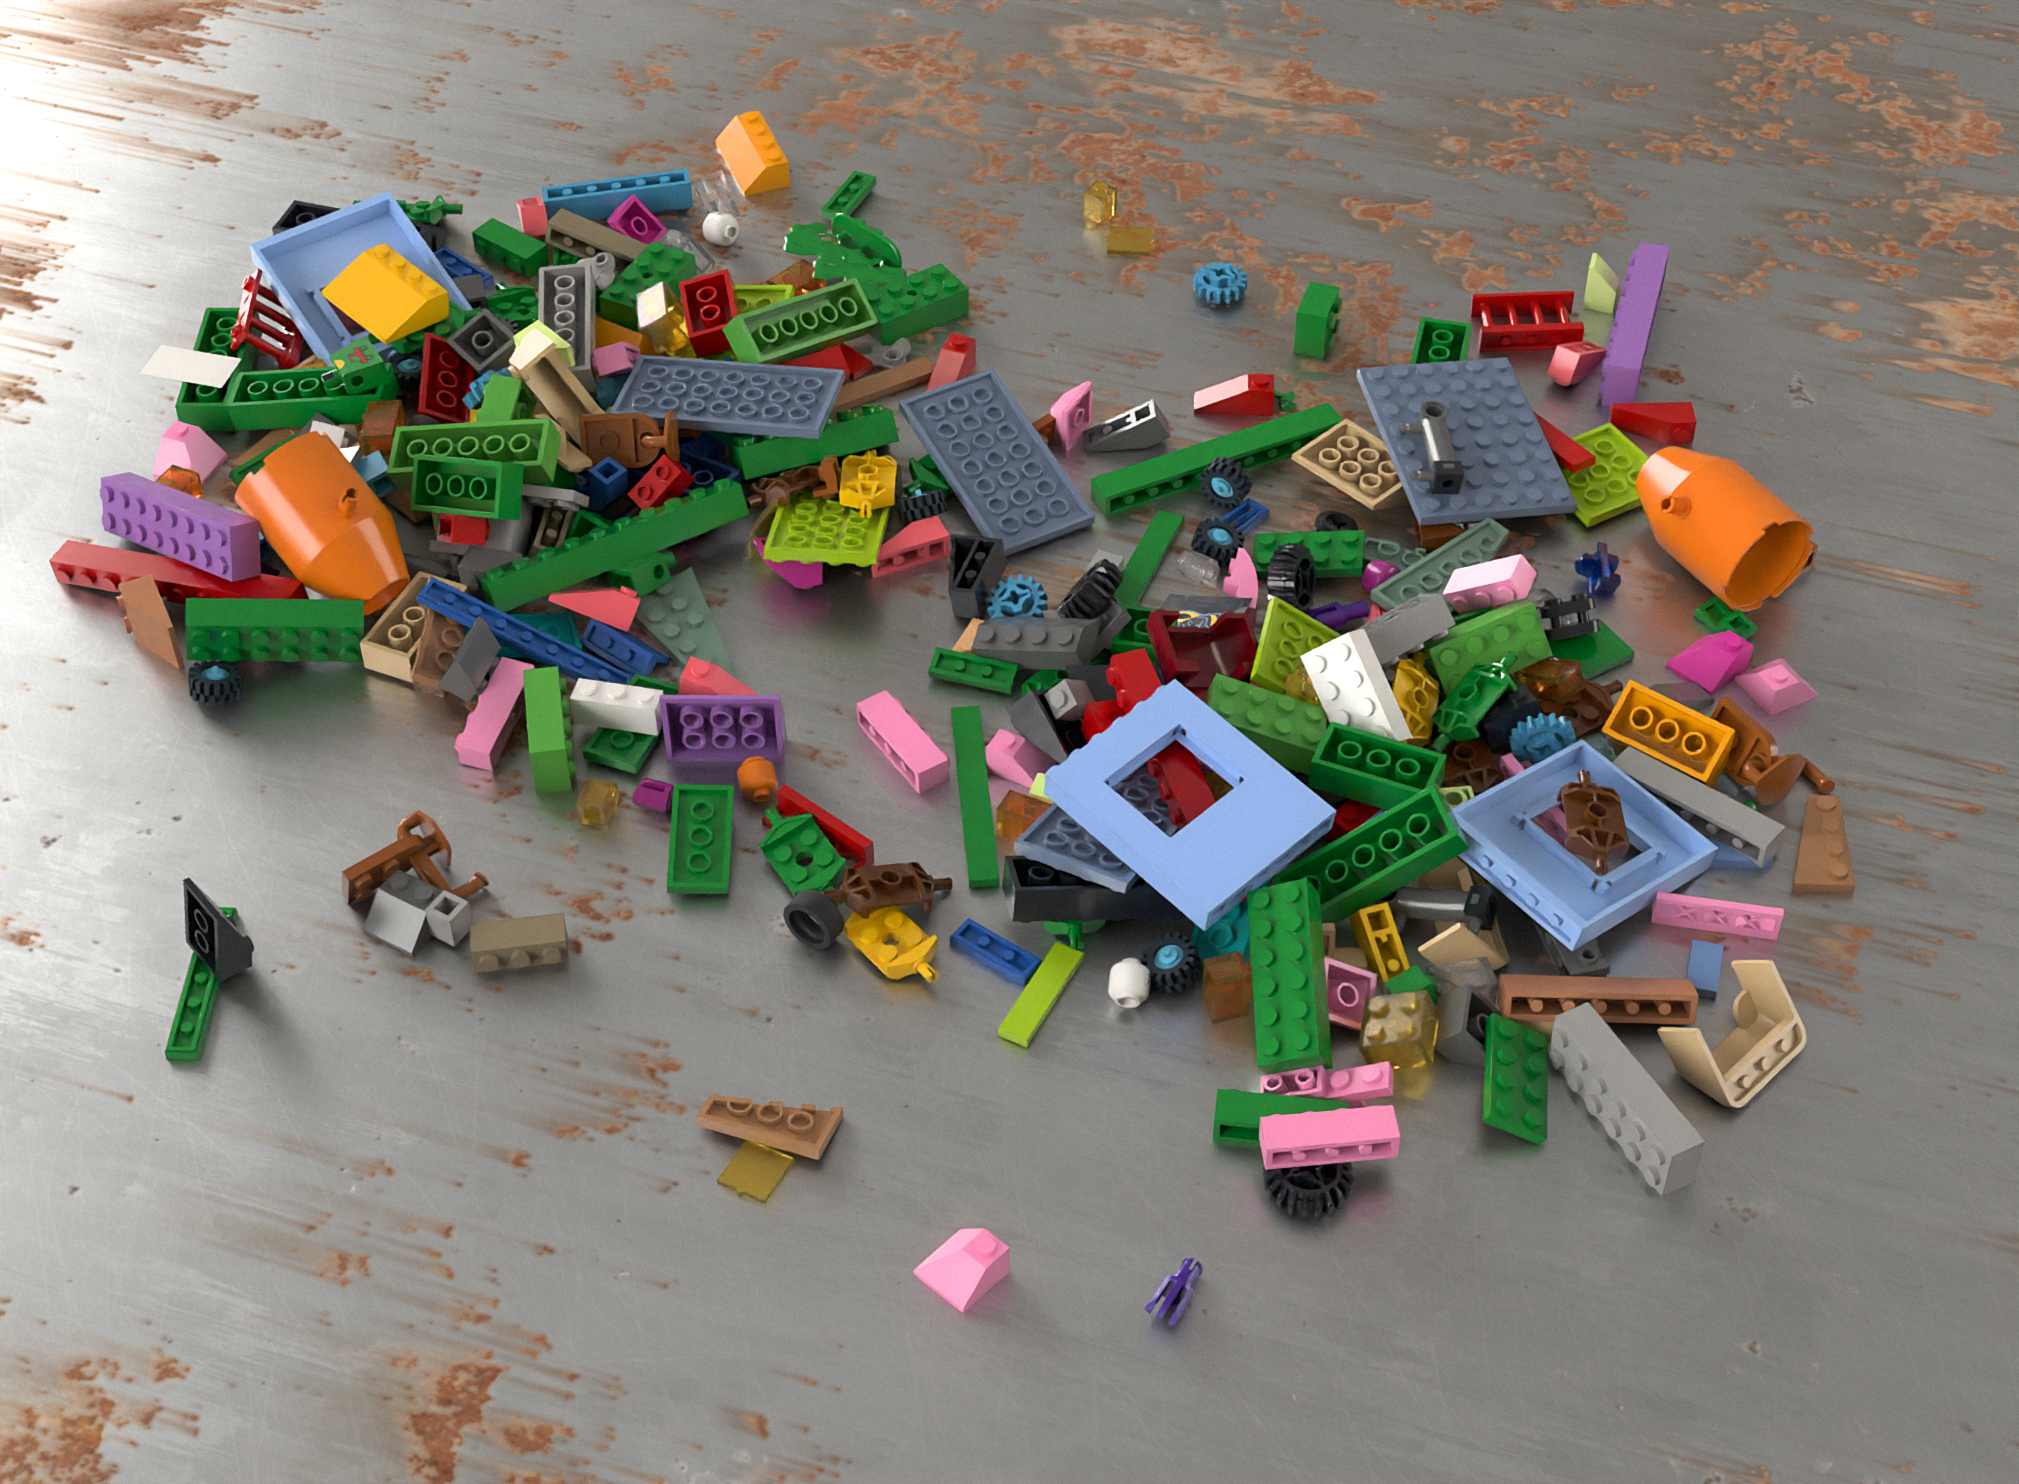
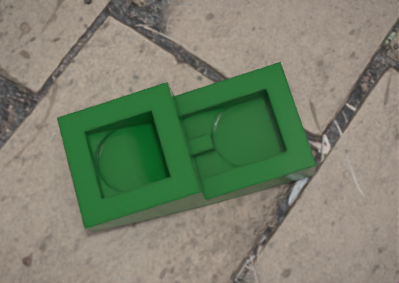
M1717 596L1696 608L1693 614L1716 634L1731 630L1745 640L1759 629L1740 609L1733 613Z

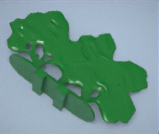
M837 213L833 217L831 223L833 234L827 233V227L820 222H813L807 225L796 223L790 227L791 232L786 234L784 238L786 242L784 244L785 252L799 256L817 255L819 257L818 260L813 262V267L816 268L813 272V278L821 280L844 278L845 281L856 278L864 294L879 288L878 284L887 285L907 276L906 270L901 268L902 258L899 249L890 239L883 236L884 232L878 228L871 229L866 226V221L860 218L854 219L844 213ZM821 237H830L831 239L835 238V240H832V241H824V240H821L820 238H821Z

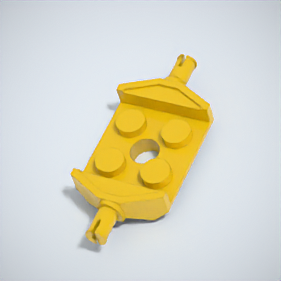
M872 448V452H870V449H867L863 456L849 455L842 462L839 491L840 504L860 509V516L862 518H865V514H867V518H870L872 509L895 505L897 461L890 455L877 457V451Z
M1420 651L1413 654V661L1411 659H1400L1397 663L1389 666V669L1395 672L1391 690L1412 735V738L1403 742L1422 747L1430 742L1434 722L1431 716L1436 711L1440 694L1439 682L1426 673L1427 670L1423 668L1426 655H1423V652Z
M897 906L871 909L869 919H864L853 911L844 924L845 936L888 978L899 980L912 973L915 975L920 973L929 983L937 980L939 973L928 964L934 958L938 948V938L935 934L930 938ZM889 940L899 942L895 946L884 944L886 941Z

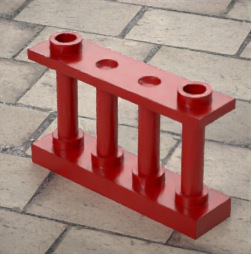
M258 268L252 276L248 275L241 286L244 292L237 322L230 333V336L233 337L230 348L235 351L242 341H245L276 358V362H278L277 370L292 369L299 363L304 337L290 316L286 317L256 300L258 294L284 309L274 292L260 284L263 271ZM255 310L283 326L285 333L252 316L253 311ZM250 326L280 342L279 345L282 346V349L250 333Z
M1574 290L1472 294L1470 317H1482L1484 326H1480L1479 353L1556 350L1557 345L1583 341L1585 329L1583 322H1571L1569 314L1572 313ZM1558 314L1560 323H1545L1543 315ZM1507 316L1509 325H1494L1493 317ZM1518 316H1533L1535 324L1519 323Z

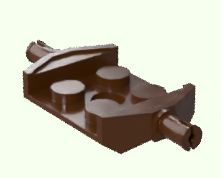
M807 465L782 472L779 477L773 479L762 478L758 483H752V496L745 498L747 508L749 510L759 505L790 504L789 495L799 493L800 488L816 487L825 483V481L822 482L820 479L818 466Z
M1577 675L1573 679L1572 686L1544 699L1538 705L1544 716L1555 713L1556 719L1560 716L1575 718H1565L1566 722H1572L1575 738L1578 739L1605 725L1614 708L1610 696L1623 691V684L1619 680H1615L1606 686H1601Z
M1433 722V724L1435 725L1436 729L1439 730V728L1437 727V725L1435 724V722ZM1431 732L1430 742L1422 748L1431 750L1430 746L1440 736L1439 732ZM1481 734L1478 738L1453 740L1441 752V754L1447 755L1443 779L1447 788L1471 786L1476 797L1504 781V774ZM1463 754L1464 756L1469 758L1463 759L1458 757L1457 755Z
M1581 770L1577 773L1579 783L1569 782L1561 787L1556 798L1557 802L1562 801L1566 819L1568 838L1565 848L1593 860L1595 873L1597 875L1601 873V876L1609 872L1607 861L1625 857L1629 849L1620 796L1613 788L1596 786V783H1591L1590 772L1587 770L1585 773V770Z
M906 862L845 869L840 888L837 890H823L821 894L828 897L832 902L845 903L847 907L862 918L869 919L870 911L874 908L921 903L925 912H930L934 892L951 890L953 883L950 877L933 879L918 862Z

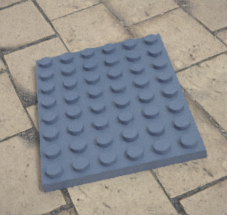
M1507 357L1358 368L1357 380L1419 525L1478 521L1488 517L1502 519L1575 512L1577 503ZM1434 400L1441 402L1448 409L1446 417L1456 461H1461L1464 471L1459 494H1432L1429 482H1419L1418 480L1410 479L1411 472L1430 471L1422 436L1420 434L1400 433L1399 425L1417 423L1421 405L1426 401Z

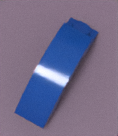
M609 456L589 470L571 472L578 477L572 490L589 497L588 509L597 511L605 508L622 496L628 488L627 470Z

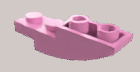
M1239 548L1236 559L1231 558L1229 574L1231 576L1225 577L1223 593H1227V597L1253 598L1245 614H1248L1254 629L1257 618L1258 579L1250 556L1244 548Z
M1387 1061L1327 1073L1323 1065L1264 1075L1260 1078V1093L1303 1096L1305 1098L1323 1100L1334 1099L1349 1102V1109L1365 1108L1366 1100L1393 1095V1068L1390 1062Z

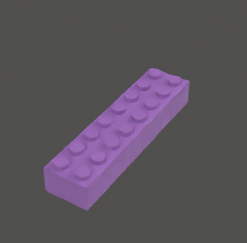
M1639 242L1638 250L1632 251L1626 281H1624L1622 296H1620L1618 311L1615 316L1614 327H1612L1610 342H1608L1606 358H1604L1601 374H1603L1602 378L1604 379H1601L1598 394L1603 395L1601 406L1611 407L1612 403L1635 402L1661 297L1670 246Z
M131 472L101 478L100 497L103 505L102 524L104 531L231 582L261 575L258 520Z

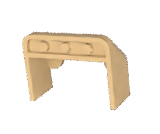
M534 328L526 334L508 362L511 366L508 370L517 381L522 379L555 421L565 429L566 440L571 439L581 447L578 416L607 413L596 404L554 351L557 345Z
M1456 856L1413 880L1411 887L1469 892L1470 886L1486 887V885L1474 868L1462 858ZM1496 917L1492 930H1480L1478 936L1467 929V922L1434 920L1438 936L1418 947L1419 953L1431 961L1439 972L1444 971L1448 975L1497 970L1510 962Z
M1734 960L1731 963L1743 988V991L1735 998L1733 1003V1014L1739 1026L1711 1052L1699 1028L1661 1027L1657 1030L1677 1073L1725 1107L1740 1108L1744 1106L1806 1044V1029L1773 960Z

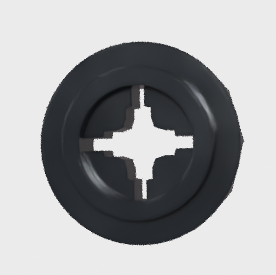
M1338 511L1320 513L1316 517L1314 524L1316 532L1358 530V525L1353 518Z

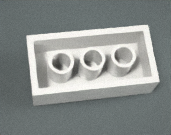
M1364 629L1348 632L1300 656L1330 723L1331 721L1400 742L1412 738L1411 732Z

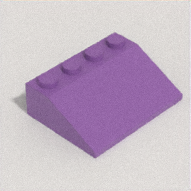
M660 695L659 700L667 761H745L750 757L760 756L770 762H785L787 735L785 714L780 695Z

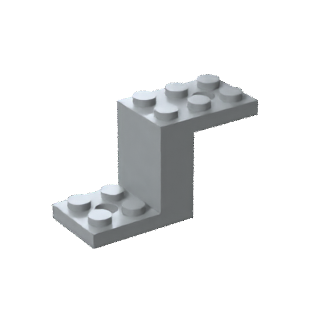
M522 484L520 520L488 518L490 526L489 538L485 540V546L477 547L519 553L526 557L534 504L543 508H552V504H554V506L562 507L563 510L578 512L579 507L588 508L589 497L575 490ZM431 540L429 551L437 553L438 559L450 562L452 553H458L462 560L470 545Z

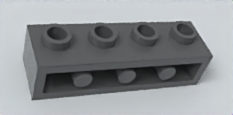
M1529 916L1559 976L1607 977V974L1610 973L1609 960L1600 952L1597 937L1571 951Z

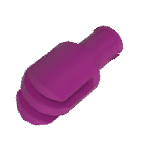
M644 777L633 793L632 802L637 806L668 813V811L672 810L674 785Z

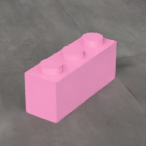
M622 341L594 349V357L591 358L594 371L596 373L599 372L600 376L606 378L614 377L632 371L641 353L638 346Z
M1519 554L1454 570L1443 595L1458 613L1526 599L1537 573L1523 555Z

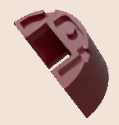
M1160 608L1149 614L1150 617L1146 624V630L1165 685L1176 679L1188 690L1209 688L1216 673L1250 684L1252 681L1250 677L1259 644L1248 614L1234 613L1233 611L1225 612L1209 628H1198L1196 626L1173 627L1172 624L1181 616L1180 612Z

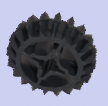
M1299 544L1280 545L1274 551L1273 557L1270 559L1271 564L1268 567V577L1266 578L1268 580L1266 589L1268 590L1267 599L1269 601L1276 596L1303 613L1310 610V607L1313 605V597H1315V587L1317 586L1315 580L1317 575L1315 574L1316 565L1313 563L1314 557L1308 548Z
M1107 559L1100 560L1066 594L1058 606L1057 614L1061 618L1091 619L1103 608L1104 604L1120 586L1123 580V573L1114 563Z
M1351 1162L1292 1167L1293 1169L1285 1176L1283 1172L1288 1168L1265 1170V1166L1263 1167V1185L1265 1190L1268 1191L1270 1201H1277L1278 1210L1288 1207L1290 1216L1295 1212H1300L1303 1220L1307 1214H1313L1318 1219L1321 1212L1330 1216L1333 1208L1341 1209L1344 1200H1348L1351 1187H1353L1354 1177H1352L1353 1167ZM1332 1177L1334 1180L1325 1186L1324 1183H1326L1327 1179Z

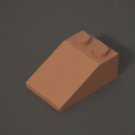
M152 574L118 584L121 596H117L116 599L121 613L126 612L127 616L122 617L127 634L133 632L138 644L177 669L185 668L174 627Z

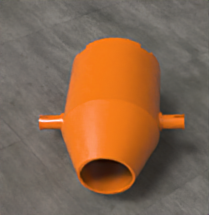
M317 431L309 432L294 438L263 459L266 465L255 475L250 471L235 493V502L248 517L258 520L259 532L305 587L330 600H364V617H367L393 602L411 580L395 522L389 510L325 432L322 433L323 435H320Z
M1669 446L1651 456L1637 476L1636 491L1658 545L1734 611L1738 609L1742 612L1753 611L1760 608L1761 604L1759 603L1771 596L1774 599L1778 597L1796 579L1811 554L1813 545L1809 541L1810 534L1813 535L1814 531L1810 523L1731 459L1677 446Z

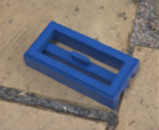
M1247 498L1219 521L1228 520L1227 524L1230 525L1238 519L1234 523L1236 525L1235 530L1240 529L1242 531L1241 536H1245L1269 517L1270 510Z

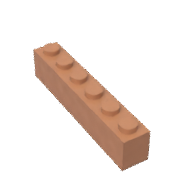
M1500 974L1497 1004L1502 1017L1510 1020L1555 1021L1557 1015L1589 1002L1605 1022L1695 1024L1699 995L1690 979Z

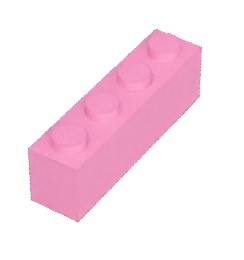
M505 657L501 658L493 673H490L486 689L478 696V704L475 710L470 711L463 733H459L456 738L455 750L458 752L460 763L493 772L526 706L523 670L535 669L534 665Z
M884 690L856 703L857 724L919 794L949 780L951 762L947 753L943 750L941 751L934 744L929 733L923 732L916 719L905 712L897 698L894 699L887 690Z
M1373 1105L1365 1108H1340L1332 1111H1307L1300 1114H1274L1260 1117L1259 1141L1265 1170L1398 1157L1401 1137L1393 1105Z

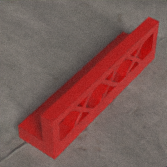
M786 784L777 790L778 806H776V809L780 815L784 814L787 817L811 813L815 823L841 858L844 857L845 860H853L857 863L852 868L868 867L874 863L873 841ZM766 816L762 818V825L771 829L773 825Z

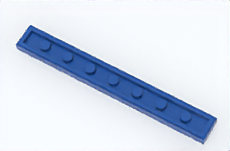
M432 576L417 595V602L469 628L472 627L479 616L484 619L499 643L547 667L558 666L559 673L576 681L582 678L628 685L633 676Z

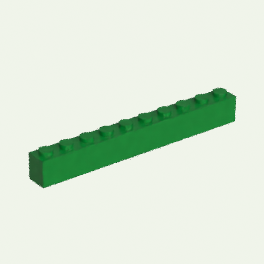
M1327 402L1091 478V500L1103 516L1107 518L1202 487L1199 484L1201 481L1199 479L1200 475L1212 460L1217 457L1220 459L1221 456H1226L1227 460L1230 457L1234 458L1233 463L1241 462L1242 465L1240 467L1242 469L1246 467L1248 471L1291 458L1292 454L1343 421V419Z
M729 478L717 480L713 483L714 486L707 489H694L689 492L687 497L669 499L664 502V506L656 509L654 507L643 509L639 512L640 515L636 517L618 519L614 522L613 526L608 528H595L589 531V535L582 538L573 537L563 542L564 545L557 548H544L538 551L537 556L532 558L522 557L512 562L511 566L504 569L502 567L493 568L486 572V576L479 578L486 602L502 612H507L547 596L551 592H557L749 515L741 484L729 480Z

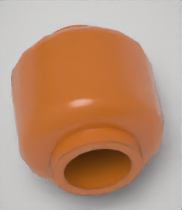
M754 756L743 761L742 765L738 768L737 778L743 797L761 803L769 800L771 795L777 791L779 784L772 762L763 757Z

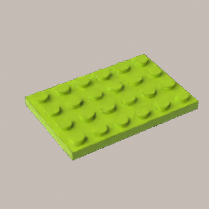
M803 487L799 489V493L789 495L790 504L779 505L764 546V559H771L777 563L794 560L800 561L803 564L827 562L830 565L855 563L861 567L877 564L892 505L872 509L870 518H867V514H865V518H862L860 516V509L840 504L839 492L835 497L822 499L821 496L813 497L812 491L815 487Z

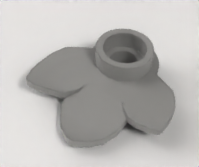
M602 252L593 258H585L578 261L576 264L591 262L594 281L601 291L604 292L615 279V259L612 254Z
M904 337L897 340L893 346H882L880 342L875 341L872 353L863 356L872 361V366H881L888 370L907 363L906 356L911 352V345Z

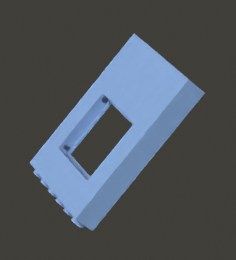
M390 191L250 244L253 263L257 269L259 268L263 271V278L323 367H333L330 361L332 354L350 345L353 340L357 341L364 336L369 340L368 334L371 333L366 330L351 337L326 298L322 295V290L362 252L377 245L387 244L449 291V300L461 307L462 310L472 309ZM383 342L372 345L384 363L389 362V358L391 356L394 357V354L398 352L391 344L385 345Z
M1176 679L1166 686L1162 685L1157 688L1150 698L1146 701L1138 702L1130 713L1124 717H1118L1111 727L1103 733L1095 734L1087 745L1081 749H1075L1068 756L1067 760L1060 765L1052 766L1045 775L1044 794L1203 931L1207 930L1247 897V891L1258 889L1330 831L1336 814V810ZM1177 740L1231 784L1234 789L1170 838L1112 788L1173 741Z
M1582 739L1452 809L1470 846V849L1458 856L1571 951L1576 950L1654 903L1657 891L1670 893L1707 871L1718 850L1716 845ZM1581 770H1585V773L1587 770L1590 772L1591 783H1596V786L1613 788L1620 796L1628 841L1642 852V854L1602 877H1599L1531 821L1562 803V801L1557 802L1556 800L1561 787L1569 782L1579 783L1577 773ZM1595 881H1598L1599 884L1597 885V887H1596V889H1595V888H1594Z

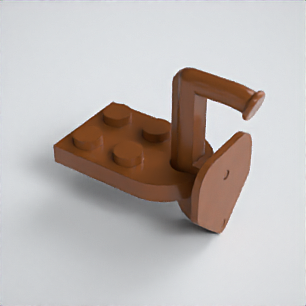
M675 410L666 412L664 427H660L652 417L639 412L585 414L578 416L581 451L592 460V466L585 467L584 470L591 469L608 456L624 468L644 467L659 456L662 448H665L667 456L679 462V437L698 439L701 435V431L697 429H678Z
M1721 697L1710 718L1736 731L1728 761L1723 771L1741 785L1754 786L1758 802L1761 805H1775L1784 800L1800 773H1804L1818 786L1820 793L1828 794L1833 791L1835 782L1829 779L1813 763L1801 754L1779 756L1778 747L1773 736L1730 697Z
M418 810L400 821L397 827L396 842L342 871V896L348 905L356 900L361 902L370 897L373 891L379 888L397 869L406 873L413 868L422 881L462 899H466L484 886H488L489 881L481 873L475 872L471 880L451 890L429 858L434 855L442 867L448 868L451 866L452 850L449 842L436 822ZM419 826L424 838L417 834L412 835L410 830Z

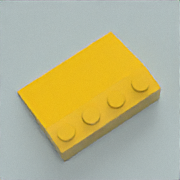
M385 243L362 252L322 290V295L385 345L449 317V291Z

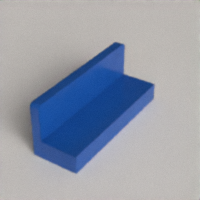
M591 618L580 641L581 644L632 676L636 673L649 677L656 662L669 664L671 660L632 634Z

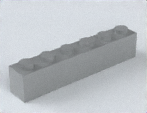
M1630 746L1612 762L1705 838H1713L1753 860L1755 865L1762 868L1770 857L1772 858L1781 848L1785 831L1784 825Z

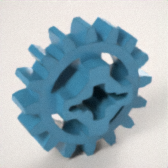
M1221 261L1219 265H1216L1214 262H1210V266L1203 264L1201 265V270L1196 269L1195 275H1193L1194 293H1199V298L1207 297V302L1213 300L1217 304H1220L1221 300H1225L1226 303H1230V299L1237 301L1239 300V295L1244 296L1245 290H1247V273L1241 272V267L1233 268V263L1224 264Z
M509 366L497 372L489 370L469 385L472 391L462 398V401L469 410L483 404L484 387L489 383L491 374L514 377L508 370Z
M1019 574L1017 580H1014L1009 575L1007 583L1001 580L998 581L999 589L991 588L990 591L993 597H989L986 600L989 605L987 612L991 619L996 616L1045 618L1042 611L1048 610L1046 603L1048 597L1041 583H1036L1032 576L1025 581L1023 574Z
M1539 713L1536 719L1528 716V722L1519 721L1517 723L1518 728L1511 729L1512 736H1509L1513 755L1519 756L1520 761H1525L1529 758L1532 764L1554 755L1576 741L1572 722H1566L1565 716H1560L1556 719L1555 713H1551L1549 716Z

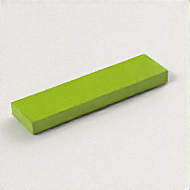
M1055 942L998 1028V1036L1027 1047L1083 962L1084 953Z

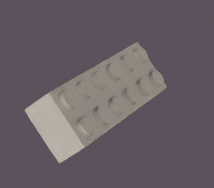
M591 262L540 267L538 320L571 345L575 365L568 368L588 393L596 392V372L591 362V358L594 357L593 350L596 349L595 281Z
M1589 1002L1557 1015L1548 1052L1551 1065L1558 1069L1567 1079L1571 1090L1580 1095L1586 1103L1589 1112L1592 1115H1596L1602 1122L1607 1134L1620 1144L1628 1160L1635 1163L1642 1171L1646 1182L1650 1186L1655 1187L1662 1197L1695 1182L1705 1140Z

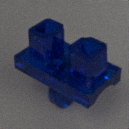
M1598 542L1597 551L1594 555L1584 553L1575 560V571L1579 575L1588 578L1590 595L1598 596L1601 590L1614 593L1621 583V576L1614 573L1618 568L1619 558L1607 552L1606 543Z

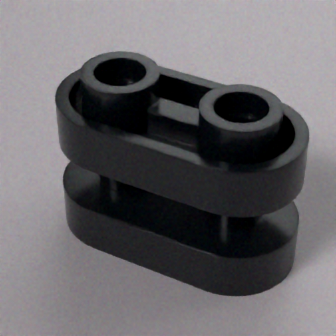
M1588 592L1572 594L1571 600L1562 602L1561 598L1544 600L1545 606L1539 607L1541 619L1550 618L1551 628L1544 629L1547 641L1561 640L1600 631L1599 620L1589 619L1588 610L1595 609L1596 603L1594 596L1588 597ZM1577 613L1578 622L1563 625L1561 616Z

